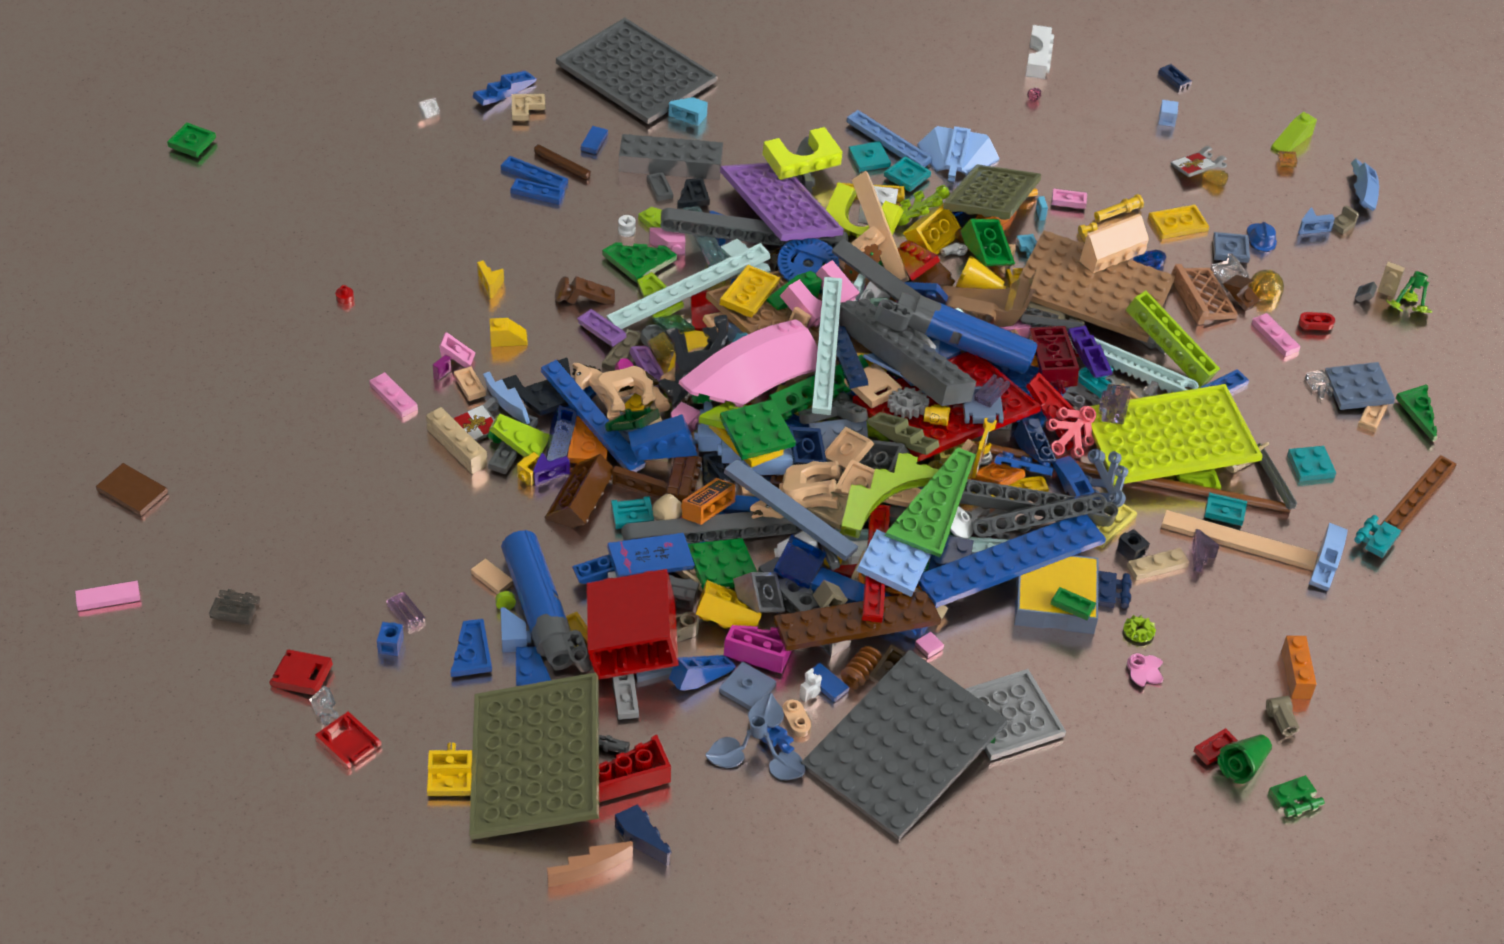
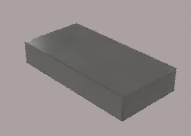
M663 172L647 175V181L657 201L673 198V192Z

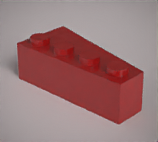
M657 734L651 737L650 741L635 745L631 751L627 753L622 752L616 755L615 759L599 764V802L671 782V765Z

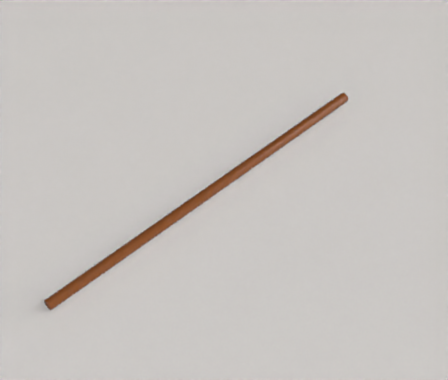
M991 444V454L998 455L999 453L1002 454L1003 451L1014 453L1013 457H1031L1023 450ZM1075 461L1083 472L1100 475L1094 464ZM1164 478L1135 482L1206 497L1209 496L1210 492L1247 501V505L1286 513L1291 511L1287 509L1284 502Z

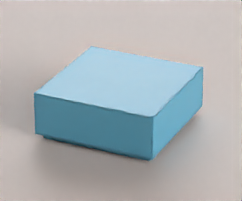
M1044 196L1037 198L1035 208L1040 221L1046 220L1048 211Z

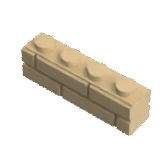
M442 407L426 415L427 430L471 474L487 466V451Z

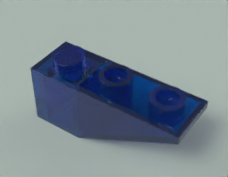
M559 405L552 417L546 458L549 462L567 456L575 427L577 411Z

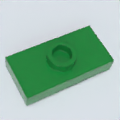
M1062 587L1058 588L1050 604L1086 621L1096 607L1095 602Z

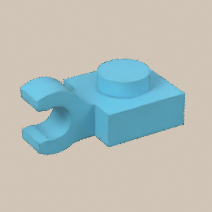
M1034 234L1018 235L1016 237L1017 245L1021 252L1026 251L1028 260L1037 241Z

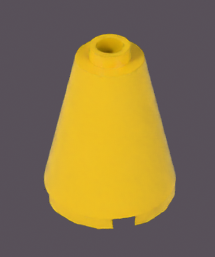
M969 256L955 286L976 289H1006L1005 281L971 256Z

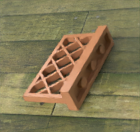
M1175 264L1171 275L1176 276L1173 284L1197 325L1204 324L1205 320L1237 318L1236 310L1210 268H1184L1182 264ZM1196 279H1198V280L1204 282L1205 285L1202 284V283H1200V282H1198V281H1196ZM1203 291H1206V292L1212 294V296H1210V295L1204 293ZM1216 296V297L1222 299L1223 302L1219 301L1218 299H1216V298H1214V297ZM1210 303H1213V304L1219 306V308H1217V307L1211 305Z

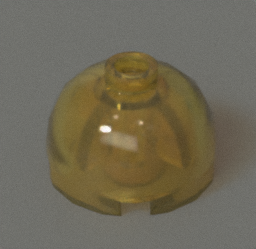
M1264 269L1252 276L1251 279L1254 281L1249 287L1260 301L1263 300L1267 304H1271L1281 299L1284 291V281L1278 273Z

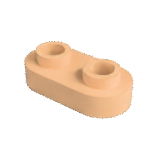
M787 700L783 704L782 709L784 719L791 733L796 737L807 736L811 731V721L803 705L797 700Z

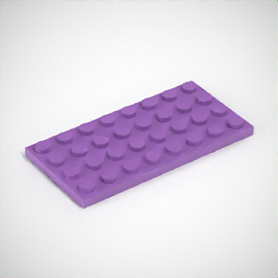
M768 163L721 166L720 173L781 241L804 240L806 238L818 239L820 237L843 235L844 229L795 176L779 180Z

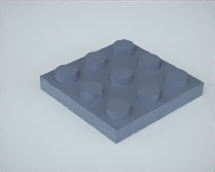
M1379 362L1325 368V376L1340 410L1394 404L1395 397Z

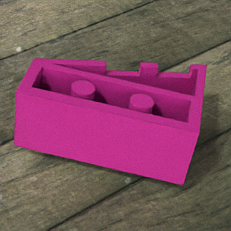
M732 625L725 638L723 656L782 673L792 650H785L777 628L771 627L770 630H760L756 626Z

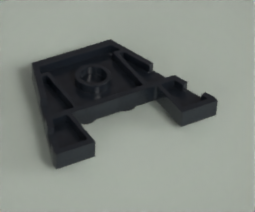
M568 358L557 360L571 376ZM517 375L501 379L506 388L512 389L515 387L524 404L539 416L569 406L548 380L524 387Z

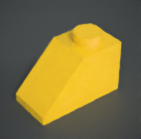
M509 318L489 319L491 347L528 345L526 329Z

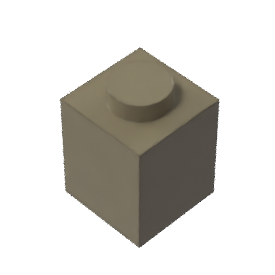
M823 580L813 594L820 608L842 605L848 600L839 586Z

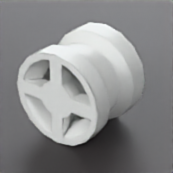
M630 215L621 216L618 220L619 234L624 237L633 236L635 234V218Z

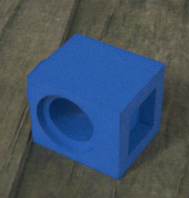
M382 622L377 638L378 654L399 655L404 638L403 624Z

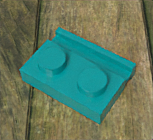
M1209 492L1204 517L1242 526L1247 501Z

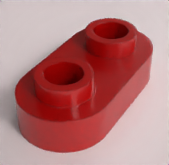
M1304 312L1300 315L1298 323L1304 329L1330 330L1334 326L1335 318L1329 313Z

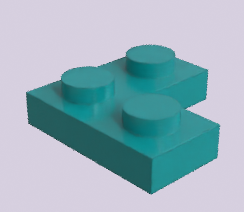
M1086 367L1079 371L1078 382L1099 398L1111 393L1114 389V385L1105 379L1108 376L1094 378Z

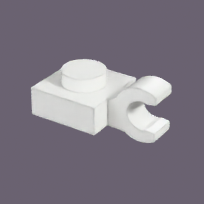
M812 668L805 673V682L800 687L799 697L804 702L810 698H815L821 690L822 677L821 675H814V669Z

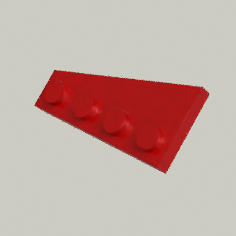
M1040 373L1036 374L1026 385L1034 400L1041 405V411L1048 421L1056 419L1057 421L1076 422L1078 418L1067 417L1064 420L1057 418L1056 412L1062 407L1069 410L1075 409ZM1084 425L1080 428L1081 437L1084 434ZM1056 429L1054 431L1061 438L1067 430ZM1073 437L1064 445L1067 451L1074 446Z

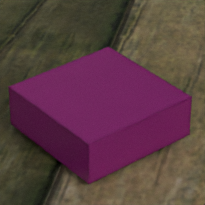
M444 355L433 364V377L437 380H440L451 371V360L447 355Z

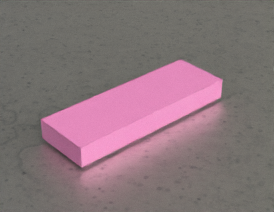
M138 581L75 591L78 611L140 601Z

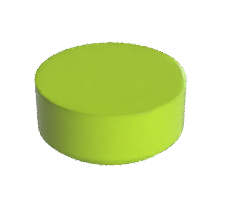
M510 591L498 593L495 597L496 607L500 610L501 608L512 609L516 605L515 595Z

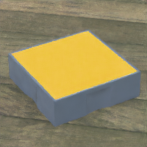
M1073 555L1016 577L1017 597L1015 601L1014 625L1057 628L1071 632L1094 634L1098 621L1099 558ZM1059 587L1096 603V607L1087 621L1050 605Z

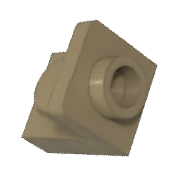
M1345 205L1342 213L1335 218L1332 228L1343 235L1356 225L1359 213Z

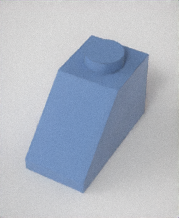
M501 608L502 653L516 652V647H527V643H531V633L526 631V622L506 608Z

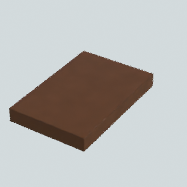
M125 463L118 466L96 485L98 492L139 516H142L168 493L167 487Z

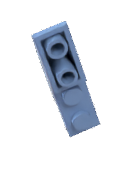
M1355 158L1351 162L1353 166L1352 171L1357 176V182L1354 184L1355 194L1360 198L1359 203L1364 208L1368 207L1374 211L1379 196L1378 175L1365 162L1361 163Z

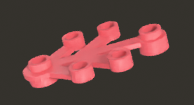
M1083 406L1079 411L1062 407L1056 412L1058 419L1064 420L1067 417L1078 419L1075 423L1057 421L1056 419L1047 421L1046 428L1049 431L1056 429L1067 430L1058 441L1052 442L1050 447L1054 456L1059 457L1065 452L1064 445L1073 437L1074 448L1071 450V455L1073 458L1078 459L1084 455L1082 445L1090 447L1094 444L1091 423L1096 418V412L1090 406ZM1084 425L1085 436L1081 439L1080 428Z

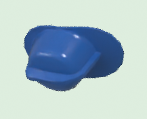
M1262 222L1248 226L1249 240L1255 249L1267 252L1276 247V231L1272 225Z

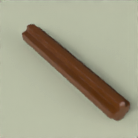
M540 144L534 147L535 154L584 179H588L591 176L589 169Z

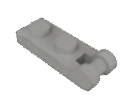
M633 674L612 677L618 720L639 718Z

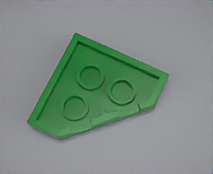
M615 242L602 250V255L636 283H638V279L651 272L655 273L677 260V255L664 245H658V248L648 247V244L633 243V246H625L623 243Z

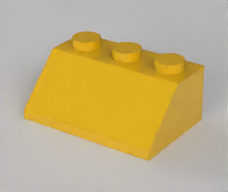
M943 203L939 207H932L927 215L919 218L903 234L907 241L910 240L937 255L941 252L942 248L948 246L956 239L955 233L961 227L953 213L949 209H943Z
M708 580L705 583L696 608V615L700 619L714 621L725 629L731 628L732 625L757 627L762 613L755 612L740 601L735 591Z

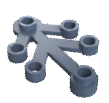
M1099 449L1090 450L1088 459L1091 463L1095 464L1102 479H1095L1086 475L1091 486L1106 488L1108 493L1100 494L1106 498L1107 502L1121 507L1126 499L1122 492L1125 477L1128 475L1126 467L1118 466V463L1121 461V455L1115 451L1109 454L1108 460L1111 464L1107 472L1103 464L1105 453ZM1116 475L1118 478L1114 487L1113 481ZM1100 497L1094 498L1095 500H1101Z

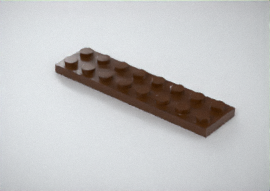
M919 591L913 592L911 597L906 594L884 597L882 623L862 620L863 601L774 616V623L785 650L791 651L940 625L941 617L927 593Z

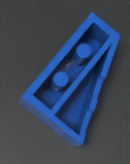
M683 414L651 424L642 429L628 432L631 448L637 461L698 456L694 439Z

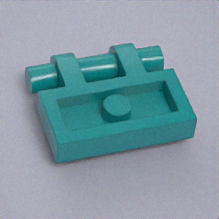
M1372 515L1371 518H1367L1364 522V527L1356 532L1354 541L1358 544L1362 541L1367 543L1366 550L1383 558L1400 536L1402 530L1385 521L1380 526L1377 524L1378 516Z

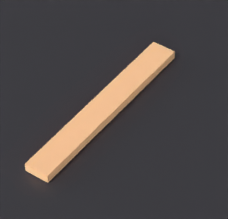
M864 171L853 178L852 183L869 228L874 225L885 237V240L878 245V249L882 251L880 255L882 263L886 270L901 281L906 282L909 278L869 173Z
M1166 510L1161 526L1164 529L1312 571L1314 570L1318 552Z

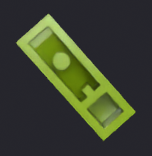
M1302 112L1293 119L1272 144L1271 149L1285 156L1313 135L1317 119Z

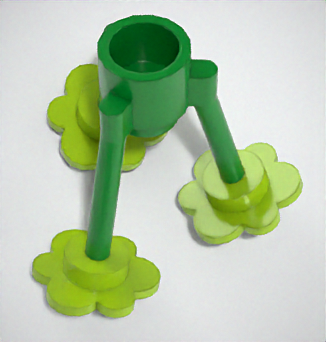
M1415 271L1404 289L1400 291L1397 299L1386 300V302L1392 305L1393 308L1403 312L1404 310L1400 308V300L1403 298L1408 302H1418V295L1414 292V289H1421L1423 287L1421 305H1417V308L1412 307V311L1432 313V310L1428 309V306L1425 305L1427 287L1430 283L1427 281L1428 275Z

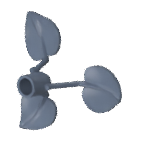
M772 693L761 698L750 709L748 714L750 729L747 730V735L741 746L737 739L723 737L717 740L705 754L706 758L714 765L723 768L736 767L744 761V753L741 750L745 749L750 736L752 735L756 739L765 737L775 758L769 764L770 773L775 778L791 780L802 777L805 774V766L801 764L803 760L800 755L795 751L789 754L781 751L777 755L769 738L767 727L773 728L778 726L784 718L783 709Z

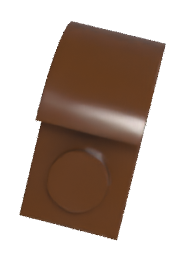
M940 262L914 280L915 283H936L939 286L941 284L953 286L956 281L951 277L952 273Z

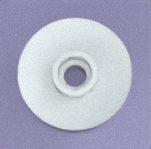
M958 506L950 531L959 538L968 539L973 534L972 522L969 515Z

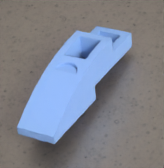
M1332 523L1328 524L1309 582L1310 585L1325 591L1329 590L1342 556L1347 529Z

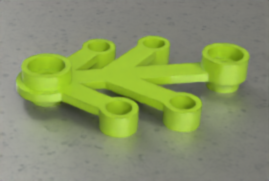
M945 185L938 186L936 192L923 201L922 199L925 198L923 191L915 192L913 194L915 198L913 206L909 199L902 200L900 205L903 209V214L898 222V226L909 223L910 218L927 215L930 212L929 208L941 206L943 204L942 200L950 196L948 187Z

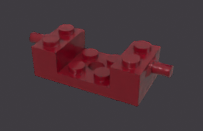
M1066 326L1029 328V339L1037 343L1034 356H1036L1039 365L1038 373L1053 387H1057L1060 394L1061 392L1062 394L1066 392L1065 387L1078 386L1079 366Z

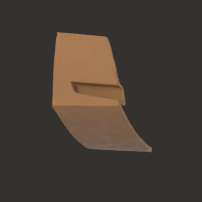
M1041 264L1037 265L1035 273L1031 278L1021 277L1012 283L1010 289L960 288L942 284L940 287L949 296L946 302L947 306L954 309L959 308L966 314L998 327L1013 326L1030 303Z

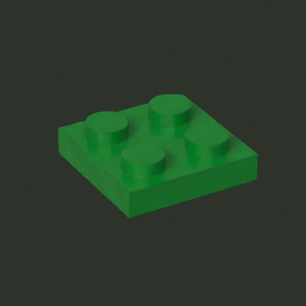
M186 122L167 141V144L170 148L198 157L216 139V133Z

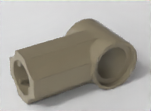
M1289 696L1266 700L1267 713L1270 717H1274L1282 735H1285V737L1292 736L1299 731L1300 727L1292 712L1293 705Z

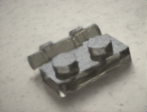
M232 589L227 591L220 590L219 598H215L210 609V618L250 625L256 611L255 604L260 603V596H254L253 593L249 592L245 594L237 593Z

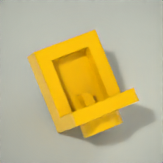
M535 452L524 457L517 464L518 478L529 486L534 484L533 470L539 459V455Z

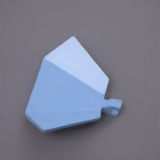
M937 126L917 144L920 150L932 157V163L930 164L936 172L949 170V183L955 182L957 171L967 176L976 164L990 166L999 161V156L988 135L971 132V129L954 126V129Z

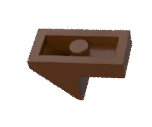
M1235 275L1226 281L1223 286L1244 311H1247L1260 301L1249 287L1254 280Z

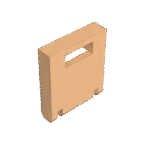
M874 363L871 367L864 368L868 378V385L852 388L851 390L868 406L874 408L888 401L892 391L898 392V388L902 389V387ZM845 378V379H844V382H845V384L849 387V385H848V383H847V381H846V378ZM887 387L886 392L878 396L875 394L876 392Z

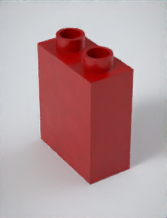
M667 569L646 571L640 574L606 578L601 581L587 583L588 653L598 680L679 666L675 597Z

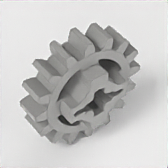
M905 387L904 390L898 388V392L892 391V395H889L888 398L890 412H895V416L901 415V418L905 416L909 419L912 416L919 418V414L924 415L925 408L929 407L927 394H922V390L915 391V388L908 389V387Z

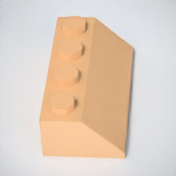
M1137 214L1088 233L1080 262L1091 272L1095 273L1145 253L1149 238L1142 216Z

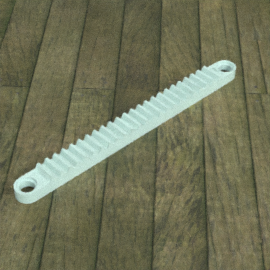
M1032 323V325H1030L1032 326L1031 328L1043 327L1036 323ZM1095 338L1097 345H1101L1109 365L1113 366L1116 371L1120 369L1121 373L1127 372L1128 376L1134 375L1135 379L1139 377L1141 382L1146 380L1148 385L1153 383L1155 388L1160 386L1162 391L1167 389L1168 393L1186 391L1187 389L1184 387L1199 388L1198 383L1188 377Z

